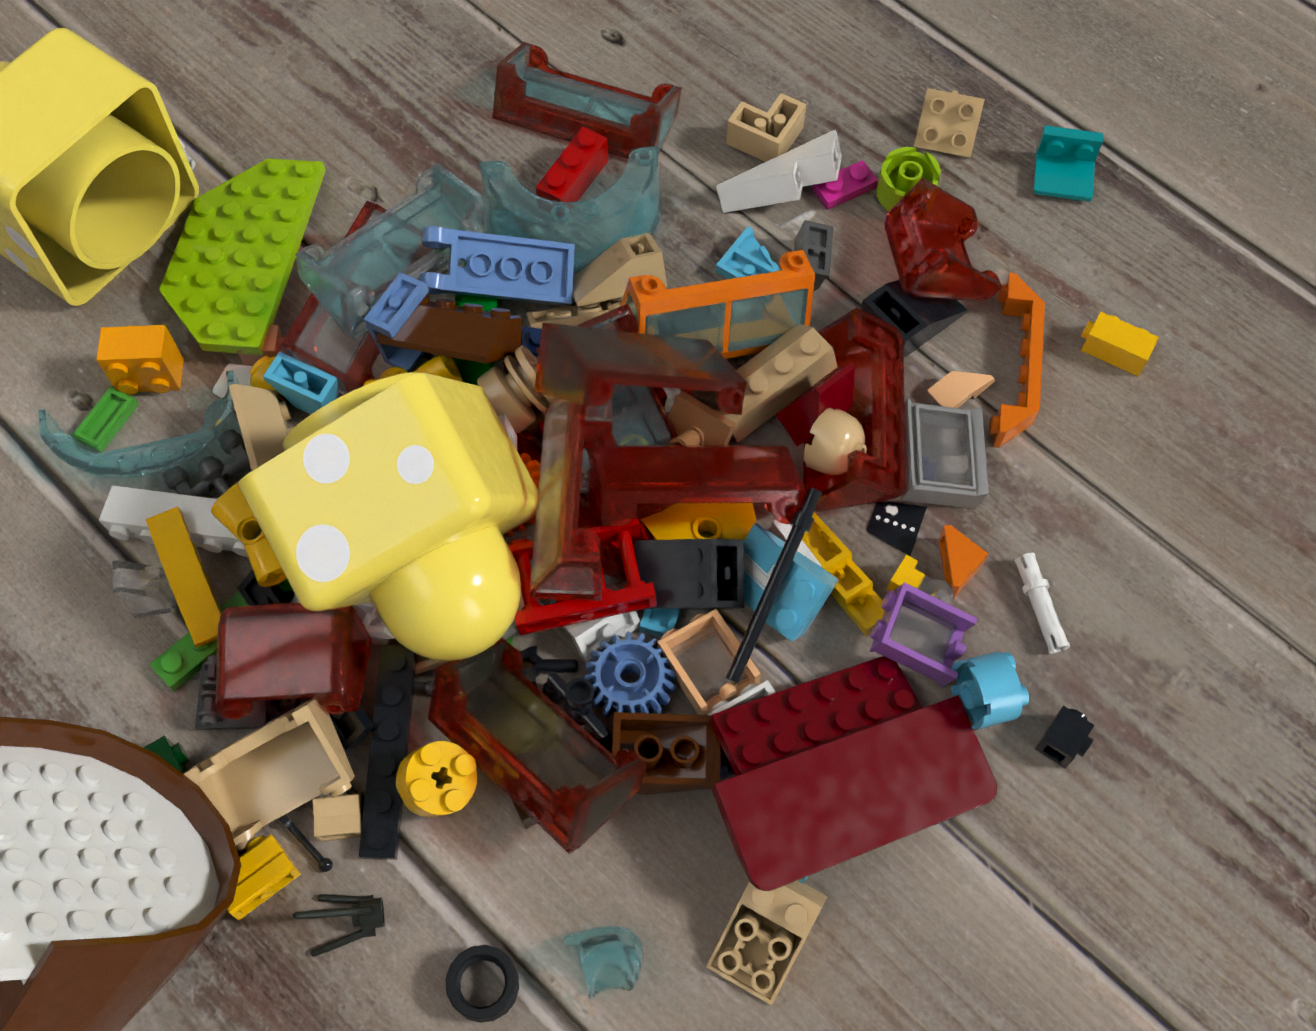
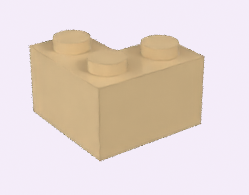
M780 93L769 111L765 112L741 101L727 122L726 144L764 162L780 156L789 150L803 129L807 104Z

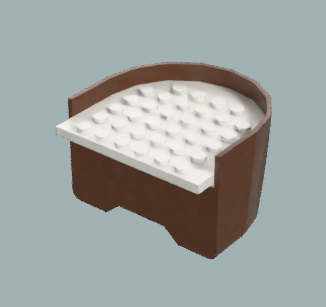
M0 717V1031H121L175 975L205 940L234 901L241 862L226 820L197 784L159 755L105 730L54 720Z

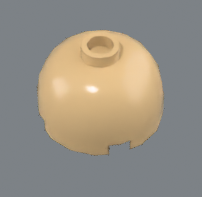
M828 408L819 415L810 430V433L815 435L812 445L805 444V464L807 467L824 474H843L852 469L856 463L859 464L865 457L867 447L864 445L865 435L863 427L855 417L836 408L835 410Z

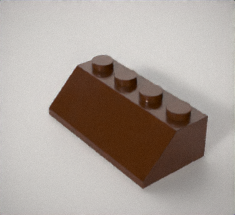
M426 295L393 339L379 332L376 336V343L486 364L503 360L508 355L516 356L515 350L521 346L522 317L510 315V310L502 308H492L491 312L484 311L483 305L468 303L463 304V307L455 306L456 301L451 299H437L436 302L429 301V296Z

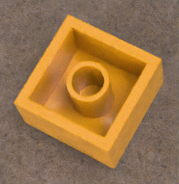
M166 325L101 327L96 361L115 389L128 395L136 394L137 392L167 393L168 391H180L184 358Z

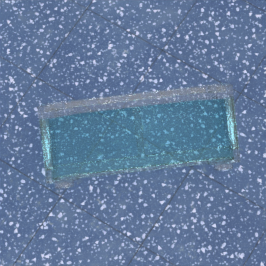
M436 163L418 175L416 179V192L325 252L319 244L304 247L296 254L299 278L343 332L354 340L368 330L364 318L400 272L417 280H420V274L425 272L448 274L450 248L434 249L423 246V228L438 226L447 229L489 234V201L447 169ZM464 260L458 261L459 266L464 263Z

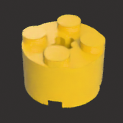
M436 741L415 749L403 759L396 774V788L404 805L412 813L427 818L439 817L461 810L472 798L477 785L475 759L459 745L447 741ZM438 773L441 785L436 786V780L431 779L432 774Z

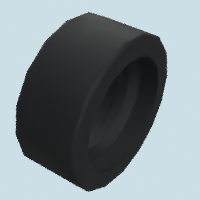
M489 945L472 946L459 953L450 964L445 979L446 994L454 1009L466 1019L479 1023L495 1021L505 1015L516 1002L520 988L518 972L510 957L499 948ZM479 961L495 963L501 968L505 978L503 994L496 1002L484 1007L471 1005L466 1001L461 992L460 983L466 969Z

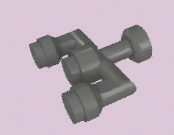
M234 429L227 430L220 435L219 442L221 443V448L226 454L232 455L235 460L224 466L220 459L213 456L203 458L197 465V473L202 482L194 487H191L189 484L187 472L179 465L167 468L163 473V477L168 488L175 490L177 494L202 497L213 488H216L219 494L223 495L231 488L227 479L232 478L250 466L242 436Z

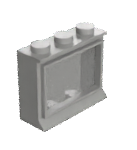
M907 400L900 411L895 413L893 421L894 430H897L898 440L895 445V457L899 459L896 485L900 488L901 500L975 509L989 494L983 408L966 410L912 403L911 400Z

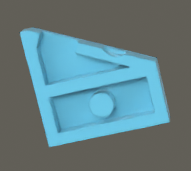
M747 226L716 264L715 272L727 279L781 271L776 262L770 259V254L765 246H760L757 242L753 229ZM764 295V296H758V297H760V298H762V299H764V300L766 301L770 295Z

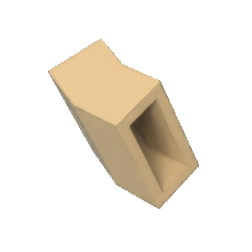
M362 793L344 794L334 798L332 796H324L313 799L314 837L318 842L361 838L363 819Z

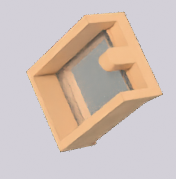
M717 609L709 613L702 612L697 614L690 620L688 625L679 630L674 628L667 631L657 642L658 648H662L663 658H668L670 669L675 671L677 683L698 715H708L711 713L712 707L723 700H728V702L740 696V692L753 683L760 685L761 673L750 658L739 683L726 678L740 643Z

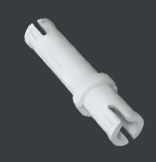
M1035 553L1023 554L1024 560L1019 556L1015 558L1014 562L1024 583L1022 587L1023 593L1029 596L1046 641L1049 654L1061 652V647L1063 650H1066L1070 647V644L1067 641L1048 592L1049 582L1043 579Z

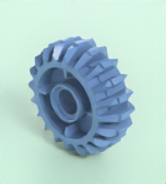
M627 631L625 633V640L620 641L619 637L614 634L611 645L602 640L600 642L602 652L592 650L590 653L593 661L585 663V670L589 674H586L583 678L590 681L594 687L592 706L594 709L604 706L602 714L605 718L609 717L613 712L649 713L648 711L651 710L654 714H660V704H670L668 694L675 693L676 685L672 682L677 679L675 671L670 669L668 658H663L662 648L656 649L657 640L655 638L645 643V634L641 632L637 640H633L631 633ZM626 673H635L639 676V679L633 683L624 682L621 678Z

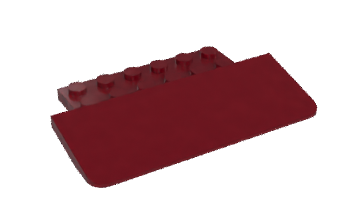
M885 656L712 714L709 719V723L736 775L714 784L711 790L737 857L750 883L761 891H773L990 803L997 794L995 777L974 729H972L971 722L959 695L923 708L897 662Z

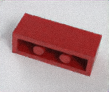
M582 126L537 184L536 196L539 210L564 221L609 161L607 137Z

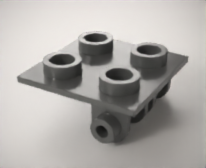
M209 656L208 661L202 663L195 730L260 728V726L265 725L267 719L265 697L269 661L222 662L221 656Z

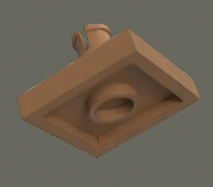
M682 391L676 396L656 448L709 480L717 470L737 423Z

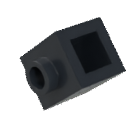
M1062 706L1038 742L1035 750L1066 769L1077 754L1083 757L1091 746L1094 739L1088 735L1093 729L1094 724L1087 721V717L1080 711Z

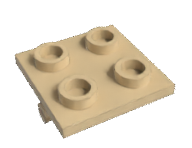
M927 88L914 147L971 158L985 99L958 94L956 90H952L951 93Z

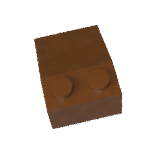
M614 712L611 793L648 795L712 789L714 784L720 782L721 745L709 723L711 715Z

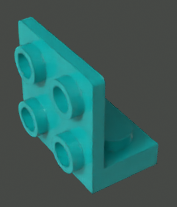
M1044 125L1036 147L1033 193L1090 202L1093 198L1095 160L1103 144V133Z

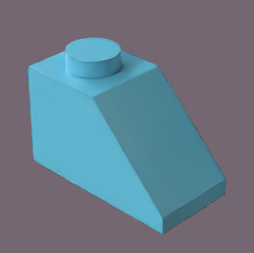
M280 351L263 376L264 380L294 407L309 414L314 413L339 397L337 377Z

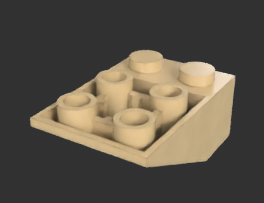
M650 232L619 239L573 276L572 296L577 307L591 308L599 305L602 301L611 299L622 301L629 277L652 275L659 278L667 287L662 251Z
M749 881L706 968L772 1006L828 896L798 881L773 891H761L755 888Z

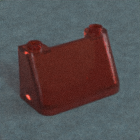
M923 177L889 211L884 223L903 291L917 298L969 301L988 300L1002 288L998 275L993 271L986 270L980 272L973 268L967 254L964 242L975 234L978 227V219L974 207Z
M300 603L241 606L224 609L220 615L217 630L215 706L222 717L240 719L243 716L249 715L253 707L252 701L315 697L325 711L332 714H341L344 711H358L372 639L356 609L353 606L325 611H310L305 609Z

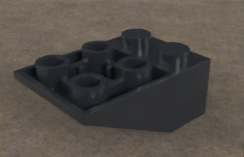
M923 271L887 283L863 299L858 321L901 361L966 314L968 310L927 271Z
M743 539L633 541L640 579L645 584L653 582L657 606L646 609L734 610L744 608Z

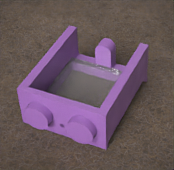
M905 582L894 591L889 590L881 605V608L885 610L882 619L877 620L870 634V638L874 639L870 652L875 651L936 681L941 688L955 680L958 672L951 668L953 662L960 658L966 650V645L961 643L963 634L976 624L978 618Z

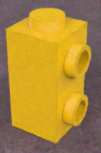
M1101 311L1095 322L1088 321L1081 335L1082 338L1086 339L1081 351L1139 377L1159 337L1145 329L1135 327L1116 316L1108 315Z

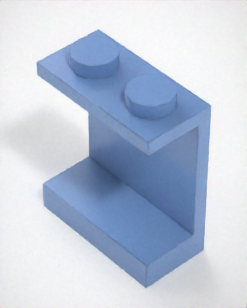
M400 272L366 315L364 321L384 362L394 367H400L409 373L426 352L376 343V336L379 332L393 339L429 292L426 283Z

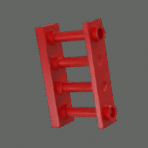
M620 517L612 520L610 524L531 541L528 539H517L510 542L508 547L518 566L524 602L521 611H517L515 615V622L520 636L657 606L653 582L645 584L640 579L631 538L641 536L638 518ZM618 541L627 585H625L624 589L611 591L606 587L597 545ZM584 548L593 592L590 593V596L576 598L572 596L564 552ZM550 556L559 599L554 604L542 606L537 600L530 560Z

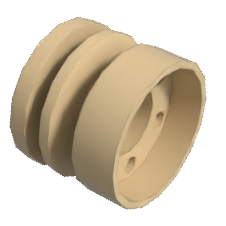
M522 345L515 350L518 361L511 355L504 358L509 374H506L499 367L493 366L477 379L478 385L484 389L497 415L506 414L516 433H520L536 421V415L532 409L533 404L542 412L547 413L550 410L547 399L554 405L563 401V396L552 373L538 357L534 356Z

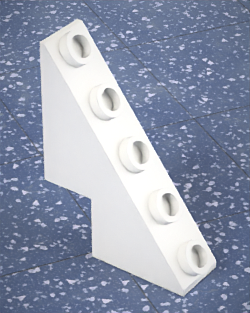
M836 130L830 131L716 185L723 213L800 200L803 186L837 181L842 155Z

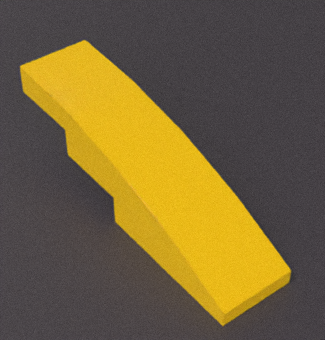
M177 506L145 519L166 577L195 646L200 647L230 634L211 580L205 572L198 549L190 536L180 508Z
M814 512L812 515L814 522L810 531L805 532L802 540L819 561L821 567L839 579L831 595L864 635L868 637L877 620L882 619L885 611L881 608L883 600L873 591V582L852 561V552Z

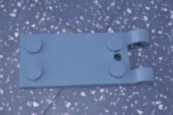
M438 226L423 228V246L434 249L450 248L448 275L434 272L420 274V281L426 283L429 290L428 294L448 293L567 307L572 304L575 244L447 229ZM464 260L466 262V266L460 267L458 265V261Z

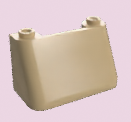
M320 695L213 753L183 773L202 789L229 824L238 851L246 848L253 839L257 838L255 833L262 827L317 796L330 793L334 798L352 787L350 781L355 777Z

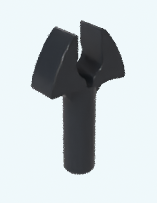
M537 646L526 648L513 657L515 663L529 662L533 665L527 670L513 669L515 677L532 686H537L536 678L542 673L553 671L557 673H576L579 669V663L576 659H542L537 655Z

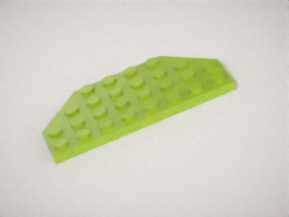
M267 158L195 198L159 291L203 351L238 353L237 350H241L240 354L263 355L262 349L269 325L274 323L326 172L323 162Z

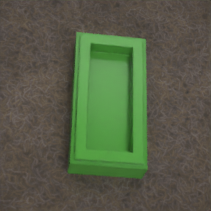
M110 386L72 434L73 438L102 453L139 403L135 398L123 392L121 393Z

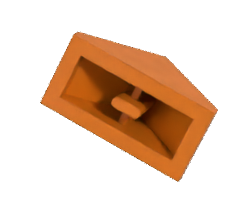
M944 525L938 541L948 600L954 599L982 568L989 553L952 525Z

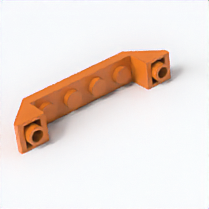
M1009 272L1006 283L999 286L997 302H1002L1001 315L1022 317L1020 331H1025V338H1022L1020 342L1019 357H1023V365L1019 366L1017 383L1022 384V392H1018L1016 406L1001 404L997 415H992L990 418L989 434L994 435L993 447L1000 448L1033 425L1040 410L1045 302L1016 273Z

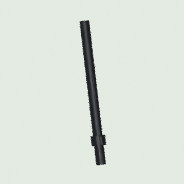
M809 488L800 510L795 511L790 522L792 529L726 675V678L733 682L739 683L805 532H809L814 522L812 515L822 495V492L817 489Z

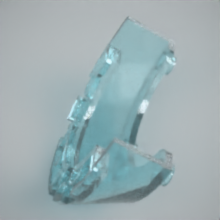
M658 146L642 147L632 151L624 173L610 189L594 198L578 202H556L541 198L528 191L519 183L507 163L503 161L480 162L485 210L490 233L575 244L573 276L619 239L649 232L653 236L655 230L658 229L662 207Z

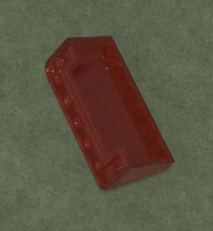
M856 307L818 331L833 348L838 366L821 380L851 361L854 364L853 406L846 413L855 417L862 425L865 435L864 445H866L867 451L866 454L858 450L847 454V472L840 475H828L807 467L803 453V501L810 487L821 491L822 495L816 506V512L889 501L903 495L906 489L903 338L893 325ZM807 440L806 442H804V449H805V444H806V443L809 444V445H812L809 440Z

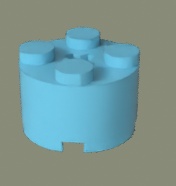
M995 651L955 662L951 668L958 672L956 678L957 685L951 686L952 696L959 695L969 720L974 724L972 726L974 730L1015 720L1021 715L1022 707L1029 703L1028 691L1023 684H1020L1015 671L1016 663L1014 657L1009 652L1001 653Z

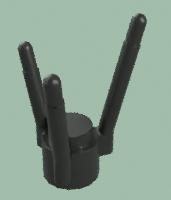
M319 894L317 899L321 902L353 905L348 908L308 910L293 913L294 919L352 916L353 927H361L359 931L313 949L311 951L313 957L361 938L376 936V928L385 926L382 897L374 898V895Z

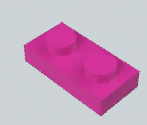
M862 160L839 170L837 181L814 184L812 190L825 208L829 210L877 188L878 179Z

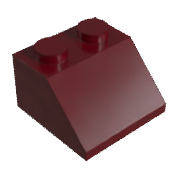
M852 361L810 387L775 414L796 446L801 445L807 440L812 444L815 435L811 434L810 430L819 415L826 409L832 408L835 410L836 408L846 412L853 406L855 366Z

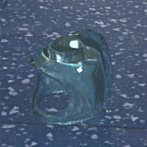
M604 926L577 932L564 938L565 945L577 948L590 1001L598 993L606 989L614 988L631 991L635 987L643 964V944L640 938L630 929L620 926Z

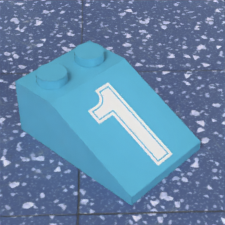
M754 523L743 541L744 602L754 612L785 544L784 541L758 523ZM797 551L765 623L790 641H795L806 633L839 579Z

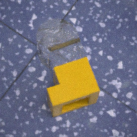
M906 554L891 578L886 592L889 590L894 591L905 582L950 605L954 596L952 587L946 581L933 580L916 570L918 561Z

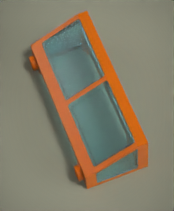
M804 250L783 254L779 261L781 271L666 289L664 283L652 275L629 277L615 327L635 376L642 375L650 370L658 372L760 353L798 323L810 327L815 273Z

